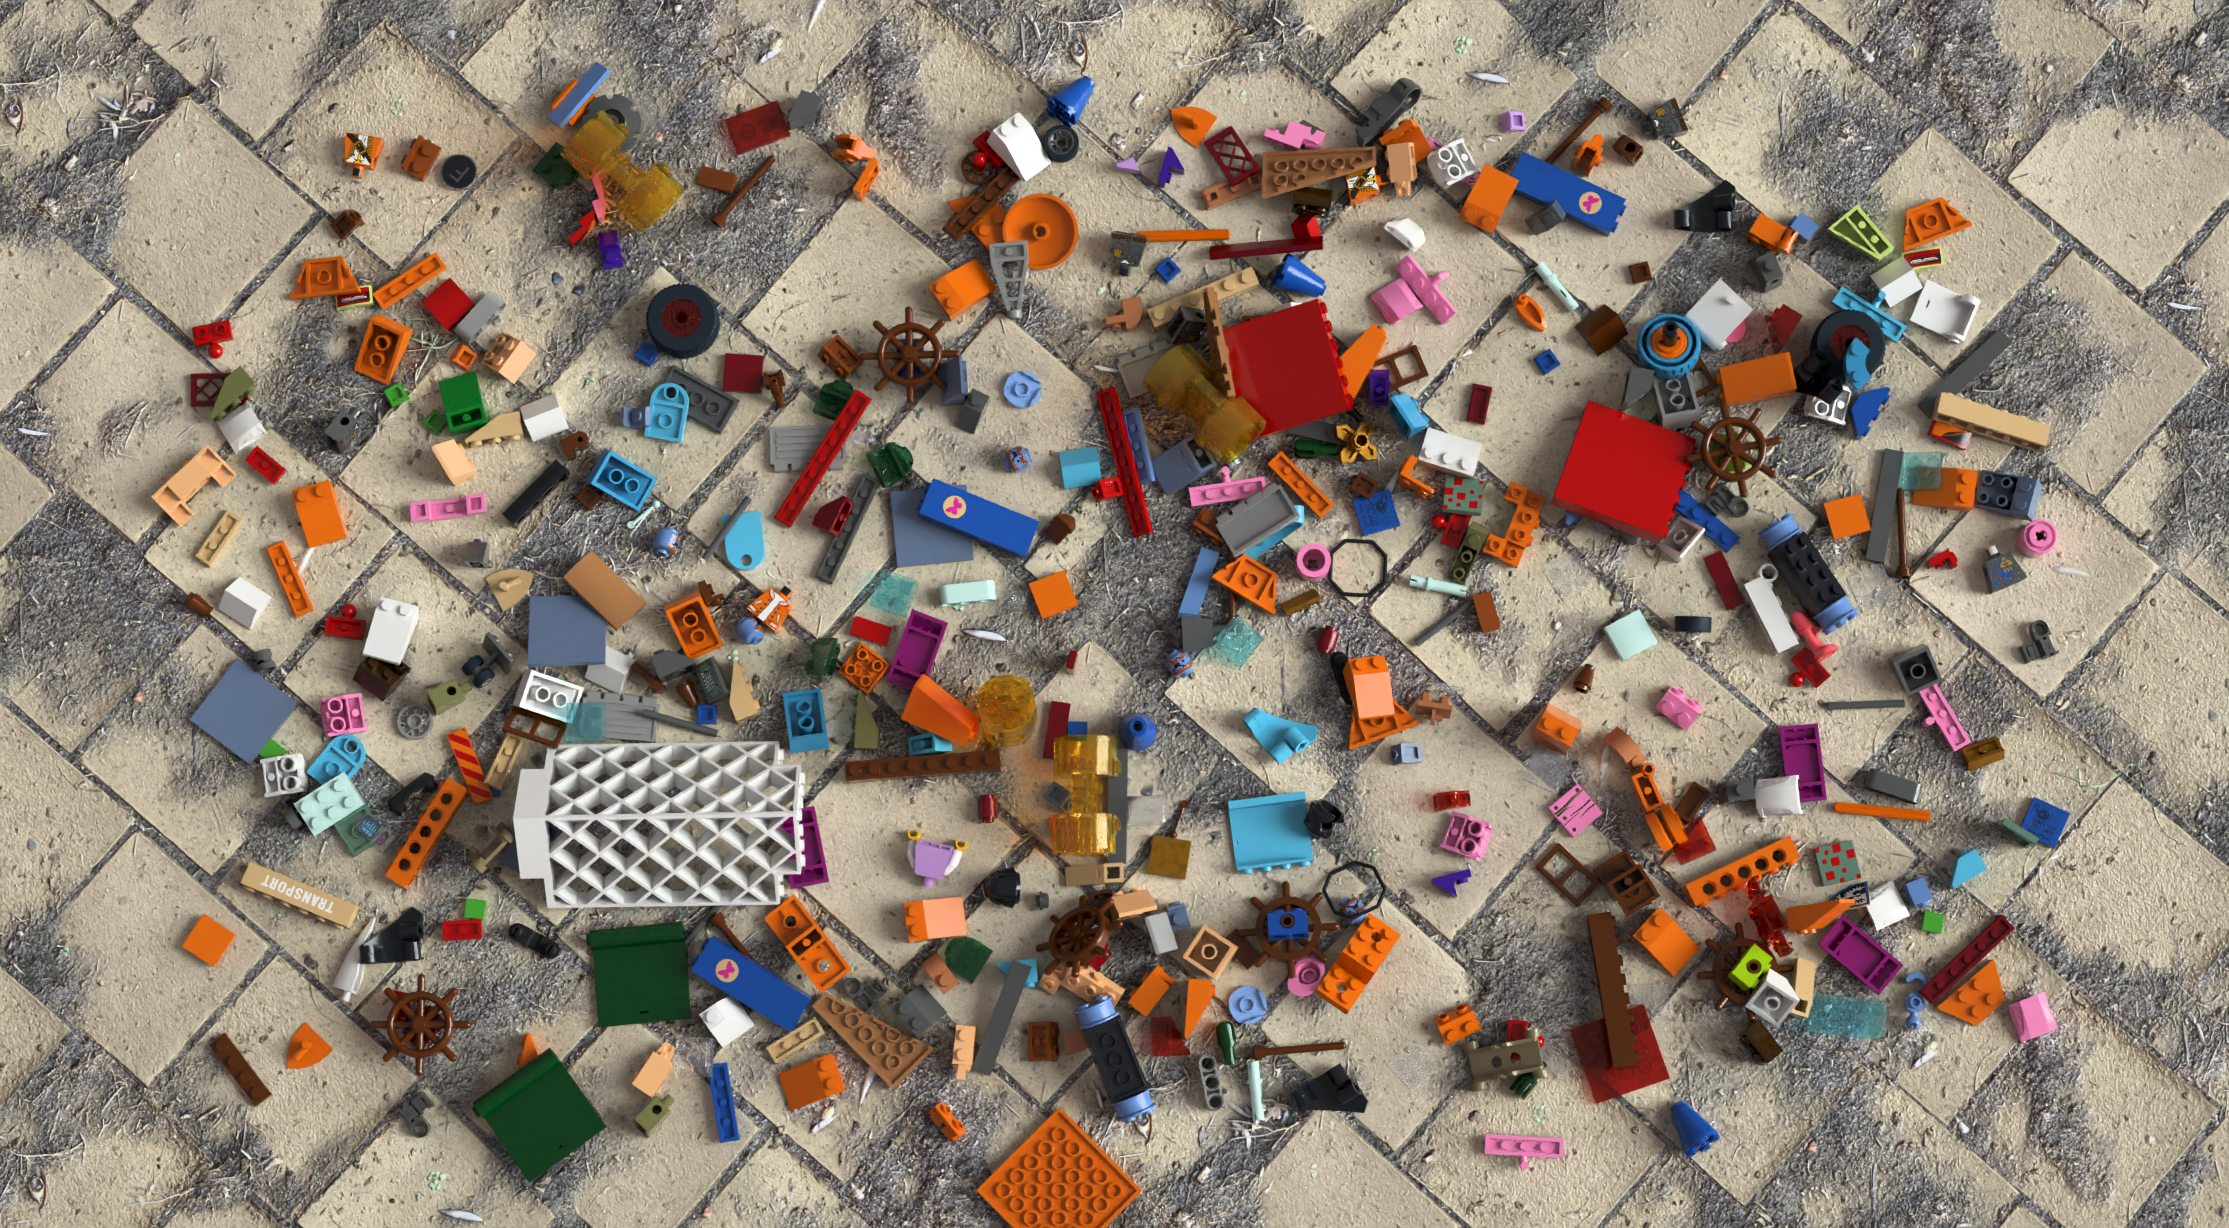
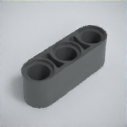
M1869 769L1864 788L1917 805L1923 785L1876 769Z

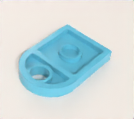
M664 383L658 386L651 395L649 405L651 407V426L645 427L644 436L682 443L689 409V396L680 385ZM670 387L676 389V396L674 398L667 396V390Z
M760 511L742 513L725 537L727 558L731 565L738 570H753L764 559L765 547ZM731 515L722 516L723 526ZM744 556L752 558L750 565L744 566L741 563Z
M340 735L328 744L306 772L322 785L344 771L351 780L365 761V747L359 739L352 735ZM356 742L357 749L354 752H349L347 749L348 743Z

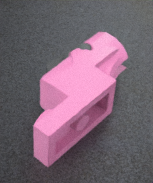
M1302 120L1300 123L1289 122L1284 135L1277 129H1266L1263 141L1290 151L1300 150L1302 145H1304V148L1316 150L1321 149L1326 133L1309 122Z

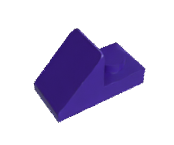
M1172 147L1167 149L1157 181V187L1165 188L1166 183L1170 184L1172 177L1170 171L1182 175L1185 173Z
M617 230L598 233L604 270L624 267Z
M1370 370L1369 406H1388L1389 370Z
M1470 869L1434 878L1431 880V883L1456 898L1457 893L1454 882L1457 885L1467 883L1468 878H1471L1472 875Z

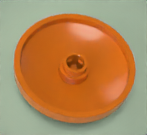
M1035 193L1021 198L1009 209L1004 219V242L1027 240L1029 253L1028 267L1032 269H1049L1061 264L1071 255L1078 241L1079 228L1073 210L1062 199L1051 194Z

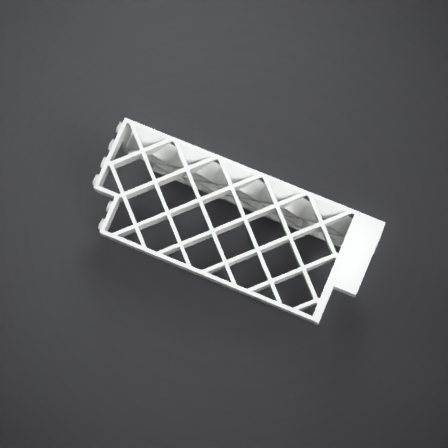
M779 741L559 745L557 749L548 746L544 769H521L513 815L520 879L544 878L547 908L779 905L781 897H784V885L780 884V882H783V875L801 874L802 866H805V855L801 853V851H804V840L800 839V836H803V824H799V821H802L803 797L800 796H804V785L801 784H805V772H801V765H783V762L780 760H784V750L780 749ZM722 759L733 760L724 767L716 764L717 761ZM774 759V765L770 767L764 761ZM673 760L685 761L675 768L668 764ZM625 761H637V763L627 769L620 765ZM577 762H590L580 769L572 766ZM747 771L756 775L746 782L738 778ZM652 772L660 776L650 783L642 780V778ZM699 772L707 775V777L697 783L690 779ZM604 773L612 777L601 784L594 781V779ZM555 774L563 777V779L554 783ZM771 785L778 789V791L768 797L761 793L762 790ZM722 786L730 790L721 797L712 793ZM674 787L682 791L672 798L664 794ZM579 788L586 792L574 800L567 796ZM625 788L633 791L632 794L623 799L615 795ZM794 800L793 811L783 807ZM697 801L704 805L703 808L695 813L686 809ZM744 801L753 805L744 812L735 808ZM649 802L656 806L645 814L638 810ZM600 803L608 807L598 814L589 811ZM551 804L559 807V809L549 814ZM789 817H793L795 837L779 827ZM692 818L709 829L698 839L682 828ZM740 818L746 819L757 827L747 838L731 828ZM643 819H646L660 829L651 839L646 838L634 829ZM594 820L599 821L612 830L602 840L585 829ZM548 821L563 831L554 841H550ZM719 836L735 847L724 857L708 846ZM767 836L783 846L773 856H770L756 846ZM670 837L686 847L676 858L660 847ZM621 838L638 849L628 858L611 848ZM572 839H575L589 849L580 859L563 849ZM793 854H796V859H788ZM744 855L760 865L750 875L734 865ZM648 856L664 867L655 876H651L637 866ZM695 856L700 857L712 866L702 876L686 866ZM599 857L616 868L606 877L589 867ZM553 859L567 868L558 878H555ZM772 873L774 875L775 889H768L759 882ZM724 874L738 885L732 890H720L712 882ZM673 875H676L690 886L684 891H673L664 883ZM578 876L593 886V888L589 892H576L568 884ZM624 876H628L642 887L637 891L625 892L615 884Z

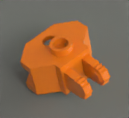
M840 134L834 138L838 145L843 146L842 149L831 151V156L834 159L854 164V162L859 160L870 161L872 157L876 156V151L871 147L864 146L865 141L860 140L858 136Z
M1596 134L1592 137L1591 141L1586 140L1583 146L1579 145L1575 152L1577 157L1571 168L1575 170L1578 166L1586 170L1584 176L1588 177L1594 165L1598 167L1603 158L1600 154L1603 150L1601 145L1604 137Z

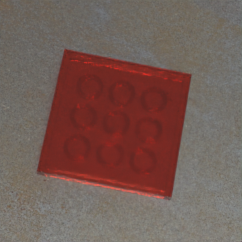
M1644 1004L1628 1010V1012L1632 1013L1633 1023L1630 1024L1631 1031H1634L1636 1036V1043H1633L1634 1051L1638 1050L1639 1062H1637L1635 1068L1612 1071L1603 1018L1570 1029L1596 1104L1670 1079Z

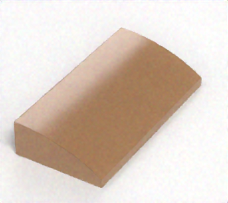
M592 550L562 578L616 631L641 612L646 604Z

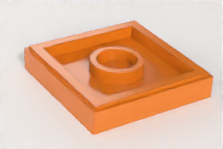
M873 157L853 188L855 199L859 201L864 199L880 172L878 160Z

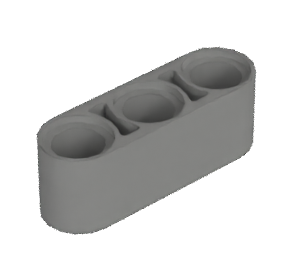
M489 291L457 325L454 332L468 344H471L503 310L506 303L492 291Z
M1204 1055L1200 1058L1198 1066L1205 1101L1211 1111H1218L1223 1107L1224 1098L1217 1064L1213 1056ZM1206 1058L1213 1062V1066L1210 1069L1202 1067V1061ZM1208 1078H1214L1217 1085L1215 1088H1208L1205 1081ZM1212 1097L1220 1099L1221 1104L1219 1107L1214 1108L1210 1105L1209 1101Z

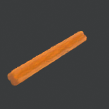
M1229 229L1136 232L1139 235L1149 236L1147 242L1229 239Z
M1845 802L1834 803L1835 813L1925 822L1930 820V812L1925 810Z

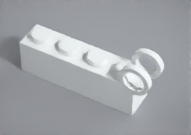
M1766 563L1757 571V579L1744 584L1741 588L1775 656L1797 646L1799 644V636L1795 629L1792 630L1788 614L1784 613L1780 607L1782 602L1779 596H1775L1772 591V583L1778 577V570L1773 564ZM1762 570H1770L1773 575L1772 579L1764 578Z

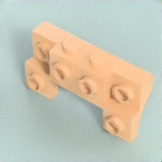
M207 445L193 459L185 461L182 469L171 474L168 477V482L151 497L182 527L195 515L185 504L212 478L224 488L237 474Z
M1059 964L1050 975L1044 973L1038 983L1039 987L1052 995L1062 985L1089 1003L1094 1001V997L1101 994L1113 996L1111 1002L1114 1008L1126 990L1106 978L1102 973L1090 968L1087 964L1080 966L1077 978L1071 975L1072 967H1065Z

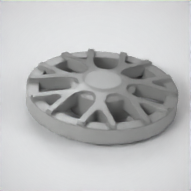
M414 703L405 706L400 711L397 725L399 731L405 737L418 740L426 737L431 732L434 718L426 706ZM419 707L424 709L421 716L417 714ZM412 708L414 714L409 716L406 710ZM429 715L430 721L424 722L423 717ZM402 716L408 717L407 723L401 722ZM423 724L429 727L426 732L421 730ZM409 725L411 729L405 733L403 728ZM414 729L419 730V736H413Z

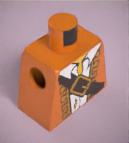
M349 132L345 133V163L347 166L353 167L352 177L363 179L365 169H375L384 146L382 138Z
M1374 166L1344 175L1350 206L1377 197L1380 192L1379 186L1389 184L1387 173L1376 175Z

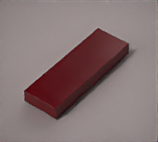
M1722 551L1703 558L1726 610L1728 611L1744 604V598Z
M1051 702L1043 758L1062 761L1071 707L1070 703Z

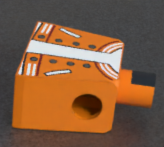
M785 585L778 593L769 588L751 603L747 610L774 633H777L792 608L786 600L793 592Z

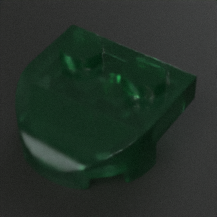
M556 142L532 171L551 187L558 189V187L564 185L568 187L576 181L579 176V163L570 151Z
M834 380L832 383L824 384L820 389V395L813 408V413L836 421L854 392L853 386L843 380Z
M895 442L886 443L885 446L866 454L882 488L902 481L910 473L913 464V457L910 451L905 446L901 447Z
M968 936L954 938L945 949L946 965L952 972L973 983L993 950Z

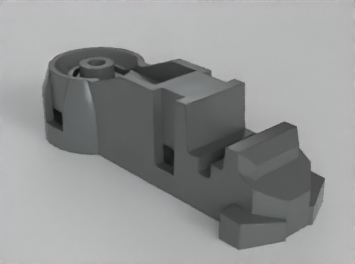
M1401 78L1394 83L1389 92L1377 97L1370 104V107L1362 112L1368 127L1365 125L1363 127L1359 125L1355 127L1358 145L1360 147H1373L1382 136V133L1388 130L1404 112L1410 110L1418 102L1422 94V88L1411 79ZM1410 97L1412 100L1408 104L1405 103V101Z

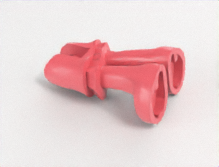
M1795 612L1791 615V623L1796 628V632L1807 640L1817 662L1825 660L1839 649L1835 644L1824 645L1819 640L1817 634L1820 632V629L1816 627V624L1813 623L1805 612Z

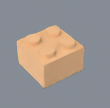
M1203 925L1183 955V958L1218 980L1239 947L1210 927Z

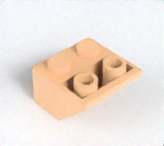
M502 332L496 338L492 348L484 355L481 363L505 380L515 384L536 353L520 340Z

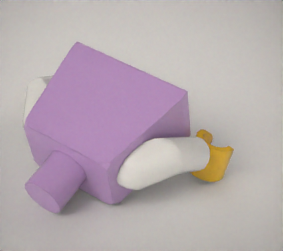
M909 830L908 837L910 841H908L907 858L911 867L915 869V874L923 876L922 885L933 887L934 878L940 880L943 875H949L958 866L962 856L961 851L965 850L967 843L965 842L963 847H959L957 845L959 839H957L955 842L956 850H953L954 846L919 839L920 833L918 830L917 835L911 837V830Z

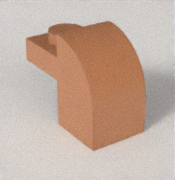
M1140 296L1122 299L1123 314L1105 317L1106 328L1118 330L1125 326L1127 333L1135 330L1142 320Z
M1619 727L1614 728L1603 738L1609 749L1620 757L1630 772L1633 773L1646 761L1640 752L1642 751L1640 747Z
M937 953L921 964L943 995L959 984Z
M1075 1014L1078 1032L1063 1035L1066 1055L1080 1053L1088 1048L1079 1029L1081 1024L1077 1014Z

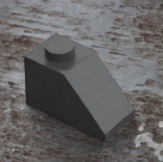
M801 90L787 119V129L793 130L815 122L817 117L823 113V98Z
M1555 199L1526 218L1525 222L1533 233L1538 235L1562 222L1566 213Z
M972 388L961 412L957 427L974 434L990 403V396Z
M474 539L473 542H468L464 562L470 568H489L490 545L483 539Z

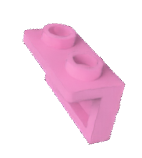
M1672 685L1655 707L1684 730L1689 728L1702 710L1697 700L1690 699L1682 689Z

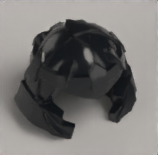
M1323 799L1311 801L1304 824L1312 838L1318 840L1319 838L1328 839L1332 836L1335 824L1344 823V815L1332 803Z
M1010 867L990 874L983 885V891H985L989 900L996 905H1003V907L1011 909L1015 904H1019L1021 890L1019 872Z

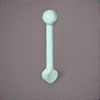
M654 501L652 506L634 521H629L627 527L633 529L638 521L654 508L660 506L659 501Z

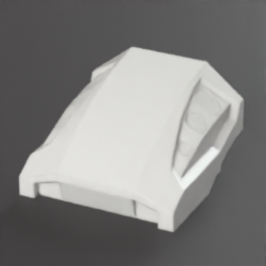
M1463 138L1451 142L1427 156L1428 167L1437 184L1443 188H1447L1481 171L1479 167L1477 168L1467 150Z
M1395 218L1383 227L1413 252L1425 242L1423 229L1410 218Z
M1842 385L1843 392L1831 405L1825 403L1820 398L1807 394L1804 414L1805 416L1845 426V417L1852 392L1848 387Z
M248 400L227 414L220 422L217 421L235 454L250 447L264 435L268 434L252 410Z
M302 754L260 759L264 774L265 798L307 792V767Z
M1799 775L1757 780L1754 791L1756 809L1761 818L1803 814L1800 808L1797 780Z
M1893 881L1869 891L1870 905L1865 906V910L1869 914V919L1871 918L1873 927L1875 926V932L1910 916Z

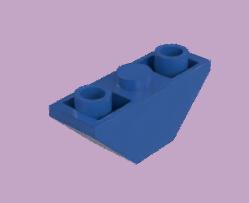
M1885 387L1862 392L1857 397L1848 412L1855 439L1859 440L1861 436L1865 437L1871 428L1868 426L1871 420L1875 421L1880 414L1878 410L1880 405H1885L1890 398V395H1888L1890 388Z

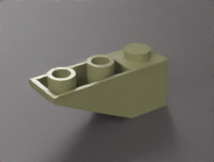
M239 366L225 378L209 417L211 421L220 422L227 416V412L231 408H237L245 396L249 397L256 391L258 384L243 367Z
M1472 521L1447 578L1463 585L1465 584L1490 530L1489 528Z
M858 690V695H854L853 706L857 707V711L852 717V726H855V733L851 734V745H854L855 750L878 751L879 730L861 690Z

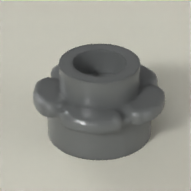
M1040 891V895H1036V907H1040V910H1043L1044 908H1049L1048 893Z

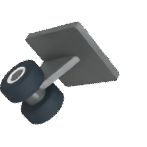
M490 632L485 634L482 645L490 657L484 662L480 655H476L469 659L461 669L466 676L472 674L475 676L473 684L477 689L484 687L495 677V673L489 668L491 665L497 663L507 675L510 673L513 663L512 654L507 649L504 650L500 645L499 639L495 635L492 636Z

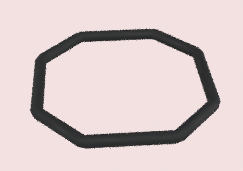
M1344 539L1330 552L1331 564L1328 580L1341 595L1372 597L1386 584L1388 557L1375 541ZM1346 542L1372 544L1384 557L1383 582L1370 594L1343 592L1332 580L1333 554Z
M1353 861L1331 871L1327 876L1322 892L1335 915L1356 919L1380 907L1386 893V886L1375 866ZM1354 865L1370 868L1383 889L1377 905L1355 915L1336 911L1326 892L1332 875Z

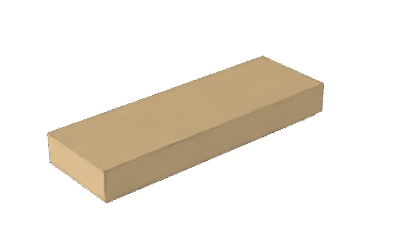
M227 509L194 557L212 567L244 520Z
M510 733L506 734L483 784L499 791L502 790L524 744L525 738Z
M813 1017L765 1048L774 1063L777 1064L821 1037L825 1032L816 1017Z

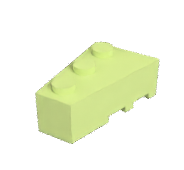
M1858 204L1827 230L1833 236L1878 263L1894 250L1893 245Z

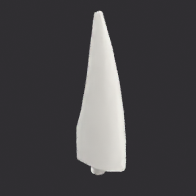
M372 918L354 942L335 978L332 987L344 991L341 998L342 1001L349 1002L351 994L357 995L364 970V964H360L359 946L370 940L375 918Z

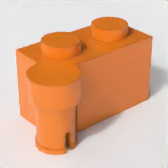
M1760 213L1747 237H1749L1752 243L1756 245L1761 244L1766 247L1768 252L1772 251L1774 255H1780V253L1789 255L1792 250V244L1799 234L1795 231L1792 235L1793 229L1787 230L1786 227Z
M1651 763L1641 765L1638 774L1629 778V782L1644 814L1664 805L1652 777L1655 768Z
M1159 964L1150 974L1147 972L1140 980L1142 985L1139 989L1135 987L1128 995L1131 998L1128 1003L1145 1017L1149 1015L1176 981L1164 972V968Z

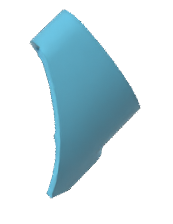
M1294 505L1301 516L1300 518L1242 553V555L1246 554L1252 559H1256L1303 526L1304 506Z
M1255 707L1241 718L1254 737L1279 765L1294 752L1303 751L1317 739V726L1286 720Z

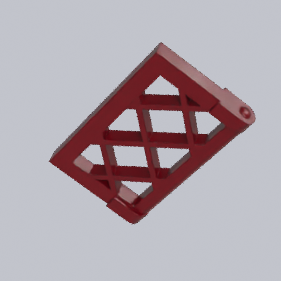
M1232 126L1204 142V145L1232 187L1261 171V168ZM1231 134L1235 142L1225 141V138ZM1221 143L1219 152L1215 151L1212 146L1213 144ZM1224 144L1234 146L1232 154L1222 153ZM1236 147H1240L1245 157L1234 155ZM1220 156L1230 158L1228 166H1225ZM1233 158L1243 160L1241 169L1231 167ZM1246 161H1249L1253 168L1245 170ZM1230 170L1240 172V175L1233 178Z
M191 373V407H214L216 401L212 399L220 392L222 386L219 388L212 380L226 378L231 373ZM197 379H208L201 388L197 385ZM210 382L218 389L211 397L203 391ZM202 392L208 400L197 401V395ZM245 396L239 406L244 404L245 401H249V397Z

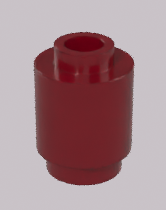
M1326 625L1325 628L1320 629L1316 651L1331 655L1332 651L1335 650L1339 633L1336 632L1337 628Z
M993 794L980 795L977 801L978 819L982 820L983 823H993L994 819L998 818L997 800Z

